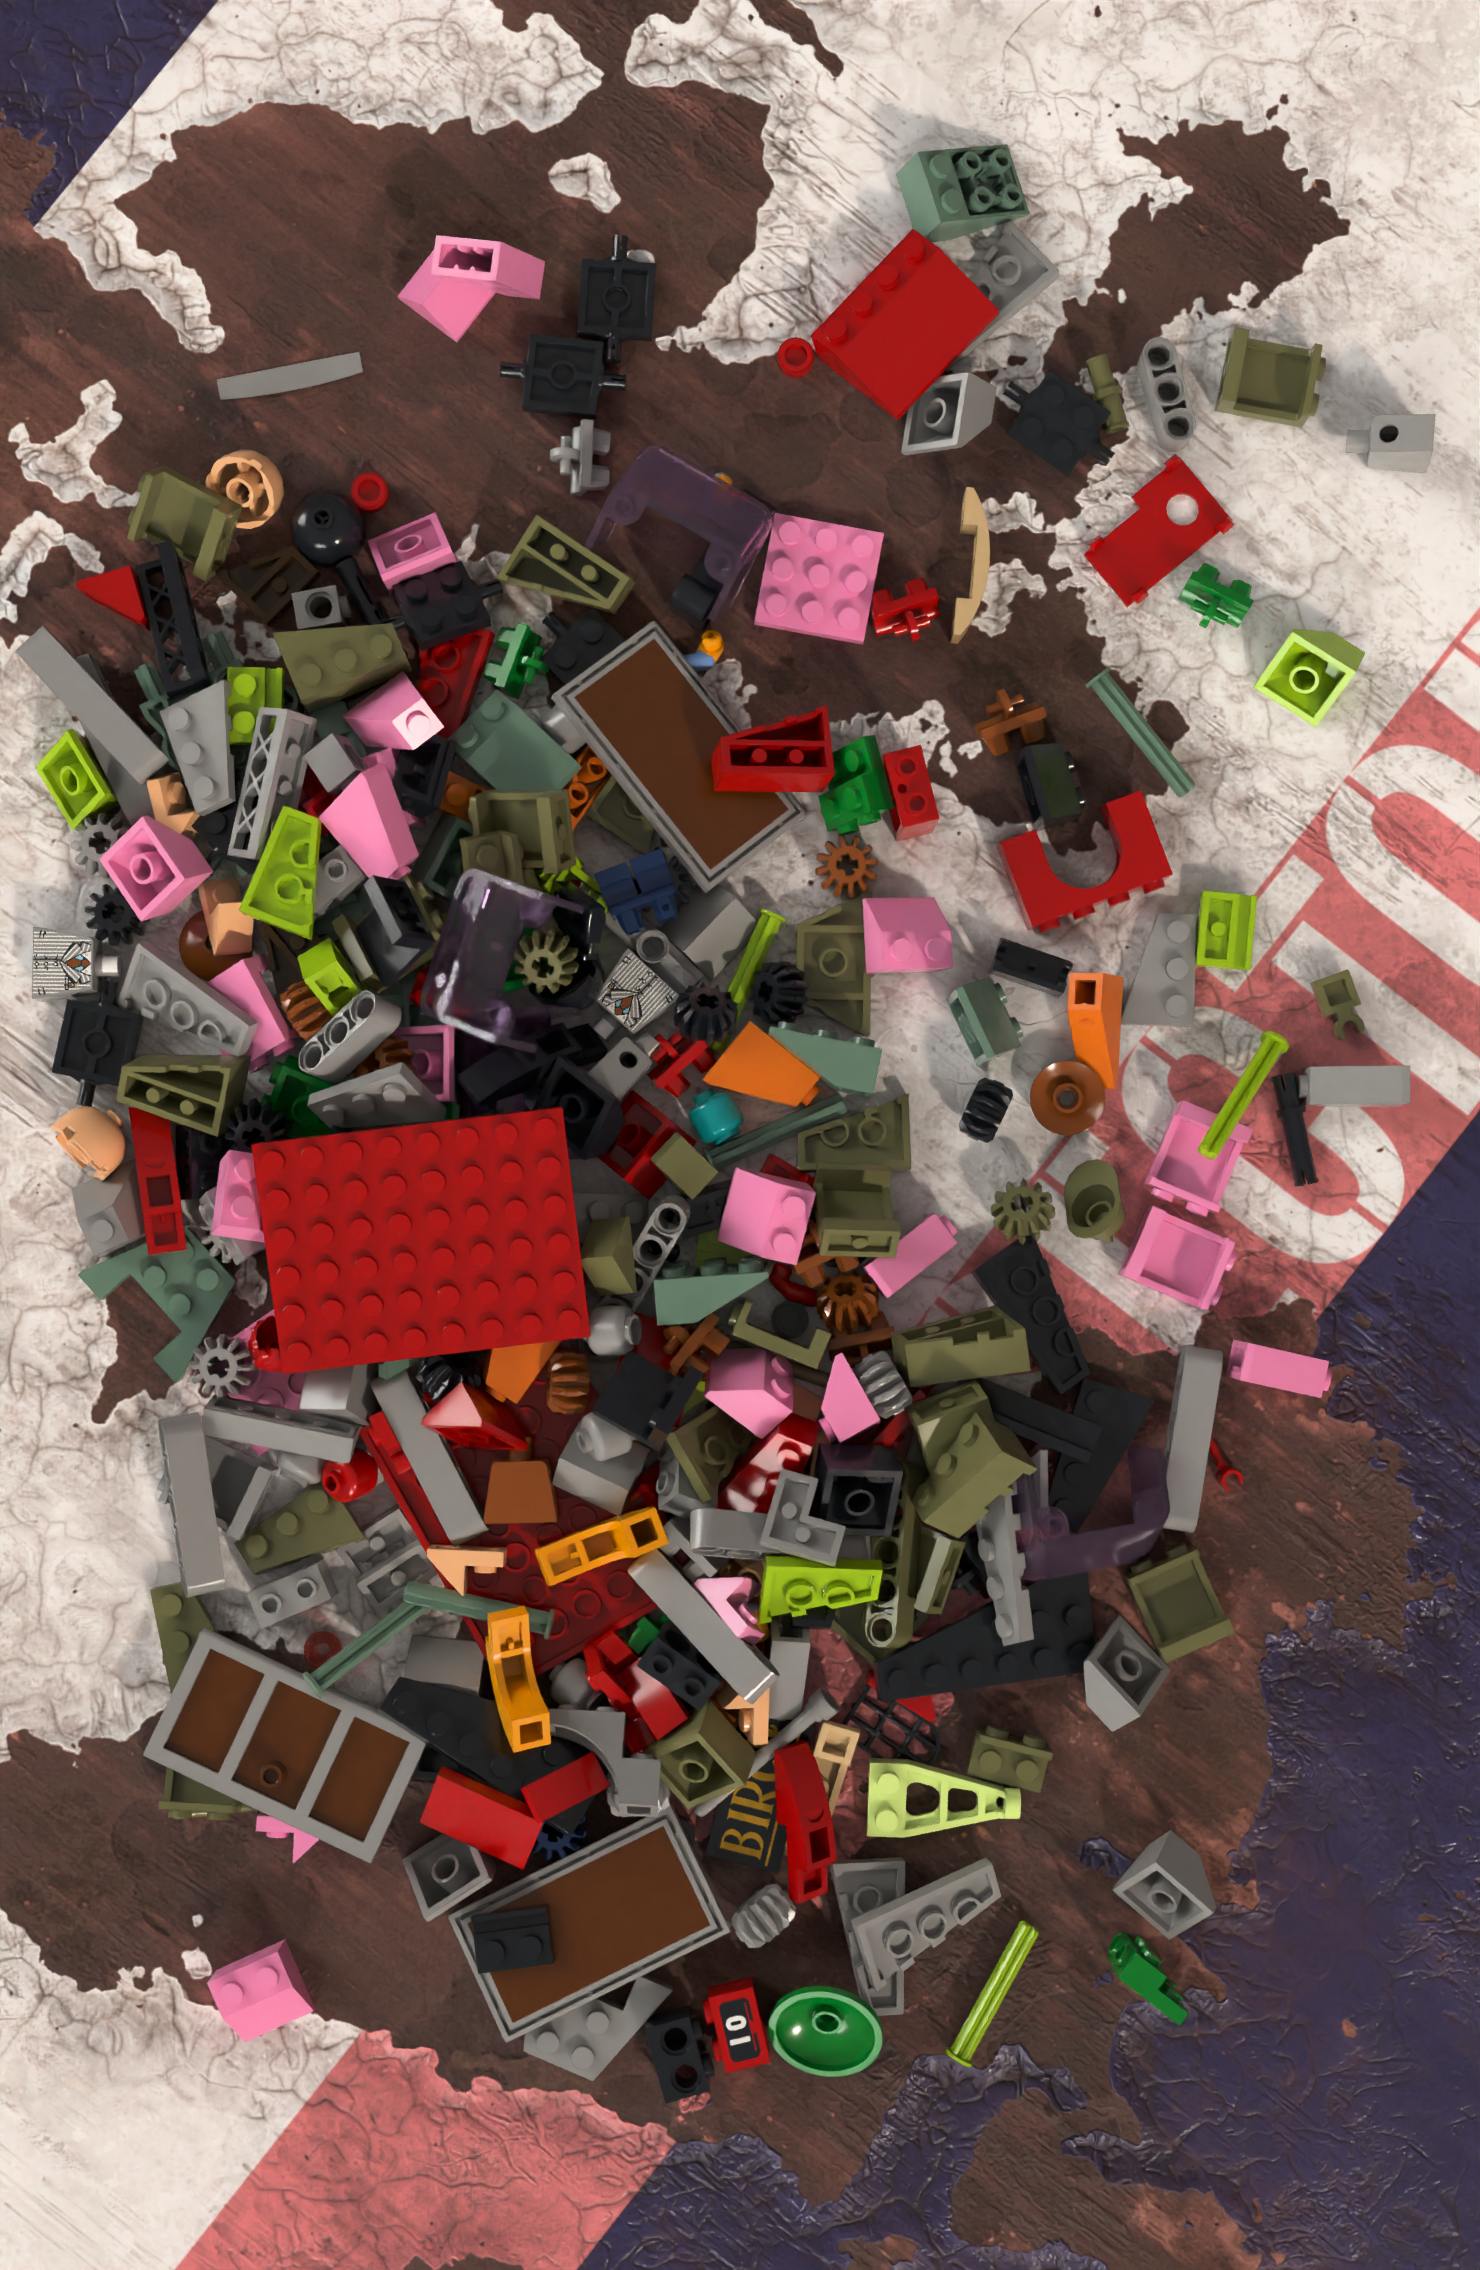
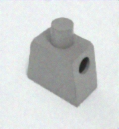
M1436 414L1373 416L1370 430L1347 431L1346 453H1367L1366 467L1370 469L1426 473L1433 452Z

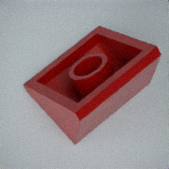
M460 1382L422 1418V1426L467 1449L527 1451L528 1442L508 1407L463 1382Z

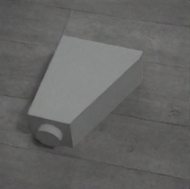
M1410 1066L1307 1067L1302 1069V1075H1298L1296 1080L1299 1098H1302V1105L1305 1104V1106L1391 1108L1410 1104Z
M791 1613L771 1616L772 1622L767 1623L770 1633L765 1640L766 1651H764V1656L780 1673L779 1678L770 1686L769 1718L777 1721L794 1720L801 1714L810 1651L809 1629L791 1628Z

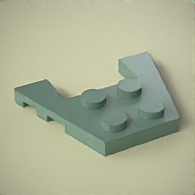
M188 1225L184 1226L187 1247L185 1251L148 1256L147 1243H144L78 1274L100 1300H104L131 1275L178 1326L181 1333L153 1358L175 1383H179L184 1378L189 1362L195 1356L193 1349L202 1346V1341L212 1324L216 1321L238 1282L235 1276L217 1257H211L208 1254L210 1249L206 1244L201 1243V1239Z

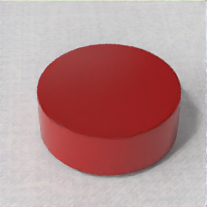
M797 337L784 341L780 345L777 354L779 369L783 374L791 378H800L807 375L814 364V350L810 343Z
M361 474L354 480L351 486L353 501L364 512H378L389 501V488L385 480L378 474Z

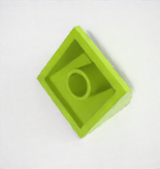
M74 729L67 730L35 767L72 830L84 826L85 818L90 817L94 820L98 818L100 813H106L120 805L87 739Z

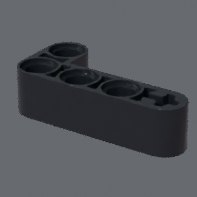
M744 489L690 575L686 573L677 584L670 598V612L704 631L771 524L774 514L777 512V507L749 490Z

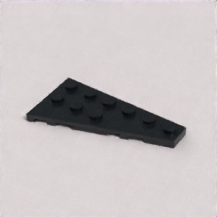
M1079 1556L1069 1561V1564L1055 1571L1051 1570L1041 1575L1040 1579L1025 1586L1029 1590L1033 1640L1003 1646L1002 1638L998 1635L995 1627L996 1612L994 1603L991 1601L967 1613V1616L936 1629V1632L917 1642L912 1641L905 1647L873 1661L877 1700L886 1702L1084 1672L1083 1662L1095 1646L1086 1557Z
M404 1677L397 1678L377 1710L378 1713L495 1790L526 1804L527 1802L521 1788L591 1753L590 1750L576 1742L551 1736V1744L514 1753L506 1737L496 1701ZM597 1757L605 1776H607L609 1773L607 1767ZM595 1795L544 1822L565 1836H572Z

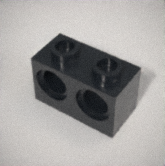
M669 1620L665 1622L637 1664V1667L699 1711L723 1679L720 1673L689 1639Z
M690 2005L650 2016L645 2022V2032L665 2104L710 2091V2077L715 2076V2071L710 2053L703 2054L699 2040L705 2039L700 2017L692 2016ZM671 2028H680L686 2033V2037L681 2041H672L667 2037L666 2032ZM682 2065H690L696 2070V2074L690 2078H683L678 2075L676 2070Z

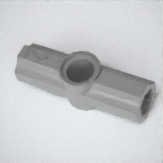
M610 911L607 913L605 925L678 994L685 993L688 985L696 987L705 977L668 940L666 935L656 929L640 912L639 914L645 929L626 936L618 920H613ZM652 939L659 940L664 945V951L656 958H650L643 953V946Z

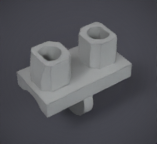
M582 419L581 426L572 429V437L562 436L561 446L550 450V460L560 464V475H571L570 495L582 496L588 490H604L609 485V467L592 465L593 454L605 456L609 452L611 433L593 428L594 420Z
M674 1516L663 1526L669 1544L659 1548L666 1556L673 1557L682 1549L691 1558L682 1569L684 1574L693 1583L697 1579H703L707 1576L711 1578L730 1559L691 1553L689 1519Z

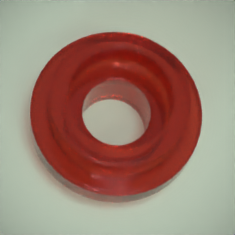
M329 1631L315 1632L305 1642L304 1657L312 1667L318 1669L342 1650L341 1642L335 1634ZM318 1644H327L330 1648L329 1655H320L317 1651Z

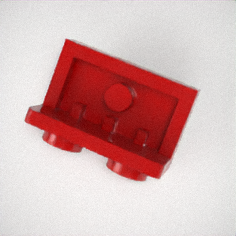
M610 1630L582 1649L588 1668L585 1676L595 1691L602 1690L606 1694L613 1708L618 1709L619 1712H625L634 1721L642 1716L629 1695L619 1673L641 1657L615 1630Z

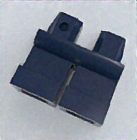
M661 848L629 860L641 891L640 895L637 893L626 862L594 874L613 920H618L626 936L645 929L639 910L653 906L659 923L678 917L674 899L677 896Z

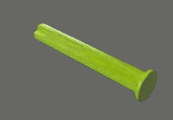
M763 908L758 910L761 915L727 989V992H731L732 1001L737 1003L736 1023L752 990L749 985L755 982L754 972L760 971L780 924L786 922V919ZM727 1035L723 1043L712 1040L708 1047L715 1051L723 1052L731 1035Z
M1272 1031L1262 1033L1260 1037L1262 1044L1198 1146V1152L1207 1159L1213 1160L1219 1155L1280 1054L1286 1053L1289 1049L1287 1040L1278 1033Z
M1023 1920L1019 1922L952 2047H946L945 2053L966 2067L972 2066L973 2062L970 2060L1039 1935L1038 1929L1029 1922Z

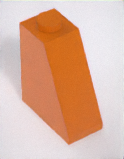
M751 1021L748 1022L703 1078V1082L710 1087L795 1109L801 1102L808 1106L821 1090L815 1085L820 1079L817 1074Z
M562 1340L486 1349L482 1366L483 1373L481 1375L485 1384H487L485 1390L501 1402L508 1398L517 1404Z

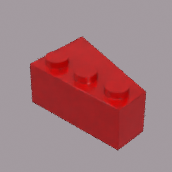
M827 705L818 707L814 712L798 717L796 714L786 717L783 721L765 726L763 724L721 737L711 756L714 791L823 793L835 774Z
M791 1412L763 1439L758 1437L755 1444L744 1456L741 1455L735 1461L729 1474L722 1478L718 1484V1506L715 1509L768 1514L781 1468L803 1474L813 1450L820 1423Z

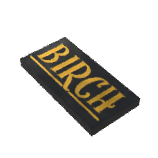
M769 1718L768 1741L792 1720L777 1721ZM739 1722L737 1723L736 1730L755 1751L759 1750L763 1745H753L746 1735L740 1731ZM815 1723L810 1725L788 1745L805 1740L811 1746ZM774 1757L748 1778L745 1786L734 1790L717 1805L705 1855L779 1874L787 1835L786 1827L777 1823Z

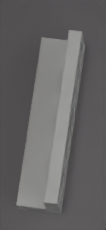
M259 708L227 855L260 861L283 805L295 810L298 809L308 764L303 756L311 750L317 723L316 718L289 709ZM271 718H276L274 731L269 736ZM266 757V767L264 771L261 773V763L262 760ZM258 794L259 799L257 807L253 810V800L254 797ZM250 831L248 848L243 850L245 836Z

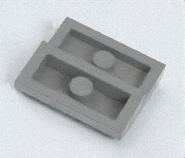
M399 1504L362 1526L368 1540L359 1543L353 1542L338 1547L336 1550L356 1578V1585L377 1613L403 1597L408 1581L425 1583L438 1574Z

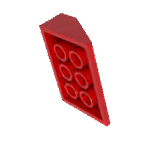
M912 229L813 332L811 338L819 360L898 421L999 315V310L940 248Z

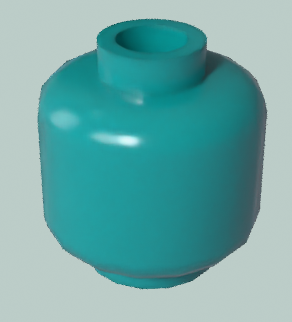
M710 1088L693 1098L695 1106L690 1109L688 1117L704 1143L713 1142L715 1146H718L741 1132L739 1126L743 1123V1115L729 1092L721 1091L715 1094L713 1089Z

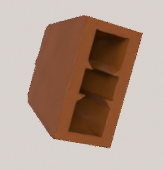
M524 1436L528 1442L527 1451L509 1450V1459H495L492 1462L484 1512V1524L546 1523L558 1521L559 1510L552 1483L549 1459L532 1458L531 1436Z

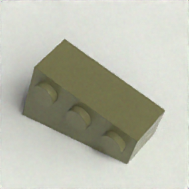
M995 1305L891 1333L895 1367L903 1381L910 1387L922 1388L937 1383L1031 1371L1025 1328Z

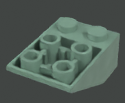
M1007 144L917 152L896 173L913 229L930 242L948 241L1030 214Z
M778 1022L777 1028L770 1026L768 1036L820 1077L819 1080L830 1089L867 1098L873 1095L882 1049L874 1047V1040L853 1037L851 1042L837 1040L838 1033L816 1029L814 1035L801 1033V1026L787 1022Z
M750 1255L742 1257V1262L727 1263L726 1258L704 1260V1265L700 1267L689 1266V1261L687 1260L668 1262L667 1268H662L653 1280L657 1326L688 1324L700 1321L769 1278L774 1267V1261H764L762 1257Z

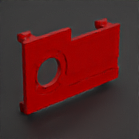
M1176 454L1164 463L1166 467L1160 474L1131 497L1140 509L1105 538H1102L1100 535L1088 544L1090 549L1083 555L1126 607H1129L1134 602L1137 604L1141 603L1148 597L1147 591L1220 531L1222 534H1225L1235 525L1230 516ZM1184 494L1195 500L1198 506V515L1194 522L1181 526L1169 519L1166 507L1172 497Z

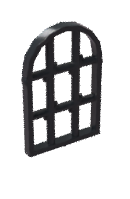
M867 1684L842 1725H847L851 1720L868 1731L869 1737L863 1744L858 1740L856 1745L876 1758H884L869 1748L875 1737L895 1749L893 1751L896 1754L893 1759H900L903 1754L912 1761L931 1766L936 1761L940 1752V1737L935 1725L895 1700L891 1701L886 1711L865 1698L872 1687ZM861 1702L879 1714L878 1717H881L875 1728L853 1715ZM897 1704L919 1718L913 1728L895 1718V1714L891 1713ZM886 1720L906 1731L905 1735L908 1736L901 1746L882 1734L883 1731L880 1729ZM923 1722L932 1728L936 1737V1744L920 1734L919 1728ZM913 1737L935 1751L933 1757L927 1763L909 1752L910 1749L907 1747Z

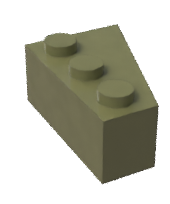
M538 515L535 516L496 577L497 580L507 585L613 614L617 613L636 583L623 572Z
M392 623L273 632L296 691L307 713L391 680L401 671L405 674L412 671Z
M144 1054L122 1066L116 1101L219 1137L230 1128L226 1125L229 1115L235 1113L234 1109L236 1106L243 1102L251 1056Z
M975 1412L969 1422L962 1426L958 1437L949 1450L939 1458L936 1468L925 1483L918 1487L915 1497L911 1502L924 1523L959 1539L990 1511L987 1505L999 1494L1006 1497L1013 1491V1485L1011 1484L1023 1473L1030 1476L1038 1468L1012 1429Z

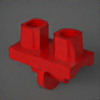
M918 578L909 581L905 585L906 597L894 600L891 590L883 589L872 594L873 607L871 609L876 636L893 632L896 637L908 633L911 642L920 640L918 629L930 626L931 619L940 617L938 607L939 595L936 587L929 589L924 579Z
M678 1031L666 1040L659 1033L654 1039L660 1047L651 1055V1058L657 1065L647 1076L661 1090L664 1088L676 1098H679L691 1085L680 1072L692 1063L703 1074L712 1068L717 1060L704 1041L698 1040L692 1044L691 1036L685 1039L683 1036H680Z

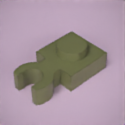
M1349 969L1310 983L1322 1017L1334 1015L1333 1033L1338 1040L1346 1038L1343 1031L1345 1022L1353 1024L1356 1034L1364 1031L1363 1020L1358 1015L1353 1014L1352 1007L1360 1005L1361 1001Z

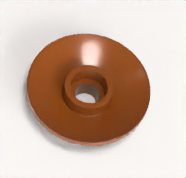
M203 910L193 915L186 922L180 934L179 952L184 965L197 977L206 981L212 980L242 959L250 958L253 955L254 939L252 937V950L250 953L214 956L213 950L208 948V940L210 938Z
M1059 1061L1044 1068L1035 1078L1030 1091V1105L1037 1121L1047 1130L1059 1135H1076L1090 1129L1100 1118L1105 1106V1090L1099 1076L1087 1065L1076 1061ZM1063 1091H1069L1073 1095V1102L1068 1106L1060 1102L1059 1097Z

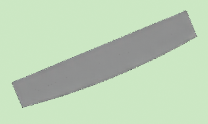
M354 352L217 379L220 400L247 398L328 383L362 373L363 368L360 352Z

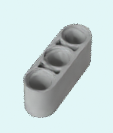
M1154 337L1145 344L1137 362V369L1157 441L1164 450L1178 452L1185 448L1194 434L1196 420L1173 343L1164 337ZM1148 355H1160L1164 359L1165 364H1153L1150 362ZM1158 390H1170L1175 399L1172 401L1163 400L1159 396ZM1177 424L1181 426L1185 435L1178 437L1172 435L1168 425Z
M361 991L303 1046L298 1058L300 1069L331 1084L339 1083L396 1030L401 1021V1008L398 1004L371 991Z

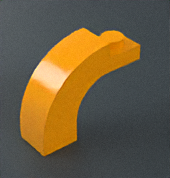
M647 1507L585 1527L565 1535L566 1537L537 1548L534 1552L547 1586H552L606 1563L623 1558L638 1557L669 1544L656 1508Z
M525 1606L487 1613L489 1636L485 1637L490 1678L499 1716L509 1744L514 1753L551 1744L549 1711L540 1694L532 1664L529 1614Z

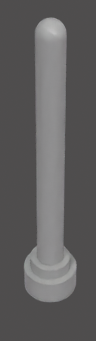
M819 1687L808 1697L809 1702L805 1704L806 1709L771 1738L768 1744H764L756 1751L748 1778L774 1757L775 1749L787 1746L815 1721L819 1723L823 1719L828 1721L840 1711L838 1703L825 1688ZM733 1791L694 1806V1813L699 1817L705 1816Z

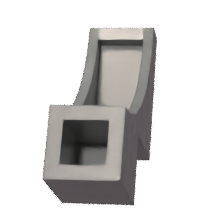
M560 1705L558 1709H548L551 1736L571 1740L584 1746L591 1752L594 1751L595 1755L607 1767L617 1788L620 1815L658 1817L661 1760L654 1759L652 1755L642 1753L633 1754L631 1758H624L625 1712H619L618 1709L613 1707H598L596 1711L580 1710L575 1705Z

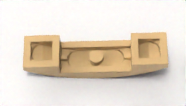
M966 487L960 525V534L974 535L969 599L956 598L953 607L950 643L958 644L965 635L977 613L985 591L990 564V539L987 520L980 499L973 487Z
M823 1719L812 1752L823 1779L832 1817L847 1767H850L860 1735V1729ZM787 1841L783 1856H787Z

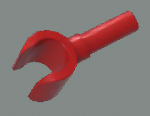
M1211 1438L1209 1451L1218 1468L1216 1474L1217 1482L1225 1490L1230 1491L1225 1484L1226 1477L1229 1474H1234L1236 1480L1242 1485L1243 1476L1237 1469L1228 1465L1214 1439Z

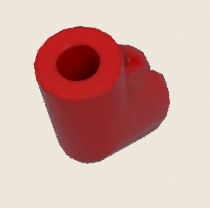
M775 1263L772 1273L768 1278L769 1283L785 1299L808 1307H815L817 1303V1289L790 1281L789 1278L793 1272L792 1268Z

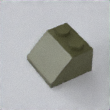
M711 1701L706 1702L700 1711L695 1707L688 1710L691 1717L658 1741L656 1739L643 1752V1754L652 1755L654 1759L661 1760V1780L688 1809L745 1786L756 1756V1751Z

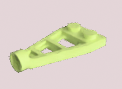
M869 1758L867 1836L906 1838L998 1818L1020 1819V1788H1004V1786L908 1759ZM918 1782L929 1785L939 1792V1805L934 1811L919 1815H912L907 1812V1787L911 1783ZM952 1788L973 1791L977 1795L976 1807L969 1811H949L948 1791ZM998 1797L1002 1798V1806H997L996 1804Z

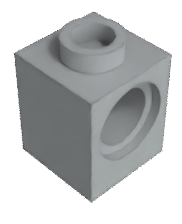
M336 585L291 593L298 630L347 627L346 618L352 617L347 595L341 596ZM322 604L332 605V611L329 616L322 619L315 617V611L318 606Z
M334 733L328 735L303 756L326 791L335 795H340L361 772L369 769L348 737Z

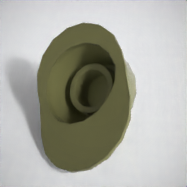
M1099 1159L1089 1160L1077 1166L1069 1175L1064 1186V1201L1069 1231L1079 1238H1090L1112 1243L1113 1235L1121 1229L1126 1217L1116 1171L1108 1162Z

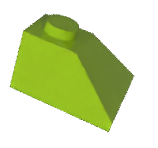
M1294 628L1253 688L1316 727L1356 673L1365 652L1333 632Z

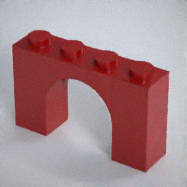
M1141 790L1108 802L1101 808L1114 843L1116 863L1108 881L1097 887L1088 889L1075 888L1057 878L1049 866L1036 829L1000 842L997 850L1028 931L1038 927L1039 933H1043L1061 926L1059 919L1073 915L1074 920H1078L1096 912L1094 906L1108 902L1109 907H1113L1129 901V893L1143 889L1144 894H1148L1165 887L1164 880L1168 879L1173 873Z

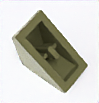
M675 1132L651 1158V1161L674 1188L692 1200L719 1173L678 1132Z
M630 1216L592 1220L581 1250L582 1266L599 1296L637 1292Z

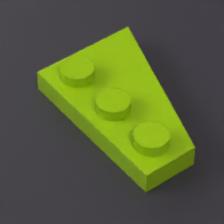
M283 805L240 905L239 911L242 914L312 940L322 825L319 818Z
M766 1556L757 1613L759 1618L758 1624L772 1622L771 1616L791 1613L792 1617L807 1615L806 1609L827 1605L831 1609L878 1600L883 1572L881 1560L837 1558L836 1565L833 1567L802 1557Z

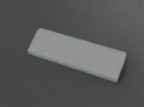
M216 1394L212 1396L204 1407L202 1417L204 1435L339 1463L350 1462L361 1430V1425L353 1422L227 1396L217 1399Z

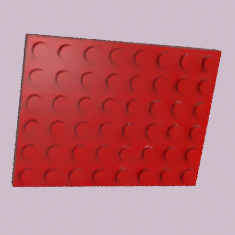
M563 1106L267 1141L251 1145L283 1374L591 1337Z
M562 1340L555 1351L573 1348L568 1340ZM484 1359L475 1364L481 1371ZM547 1362L517 1404L508 1398L501 1402L491 1396L485 1390L487 1384H485L481 1376L482 1383L478 1387V1391L508 1407L522 1434L532 1438V1458L549 1459L553 1479L559 1457L583 1415L585 1416L593 1412L600 1398L591 1380L589 1381V1402L583 1412H574V1414H562L561 1412H552L547 1405L545 1386ZM427 1391L423 1393L430 1409L434 1408L441 1401L437 1398L432 1399V1395ZM368 1426L361 1428L359 1434L426 1554L427 1548L431 1544L453 1545L445 1533L413 1468L399 1475L388 1451H385L383 1445L377 1447L373 1442L367 1428ZM445 1438L480 1507L485 1512L492 1462L495 1459H509V1450L467 1449ZM638 1479L633 1490L641 1485V1482ZM555 1485L554 1489L559 1510L557 1522L489 1524L490 1530L461 1544V1546L507 1547L506 1564L504 1567H497V1573L474 1572V1566H468L466 1593L546 1612L555 1609L554 1621L548 1640L544 1639V1634L530 1631V1648L535 1678L583 1651L582 1649L608 1631H618L658 1608L657 1604L627 1571L638 1557L612 1561L555 1585L547 1586L534 1550L566 1537L565 1535L617 1516ZM640 1496L633 1501L628 1499L622 1514L646 1508V1501ZM656 1509L662 1526H664L669 1521L664 1511ZM682 1549L673 1556L682 1567L690 1561L688 1555ZM433 1564L445 1588L457 1591ZM462 1616L488 1663L485 1637L489 1636L488 1622Z

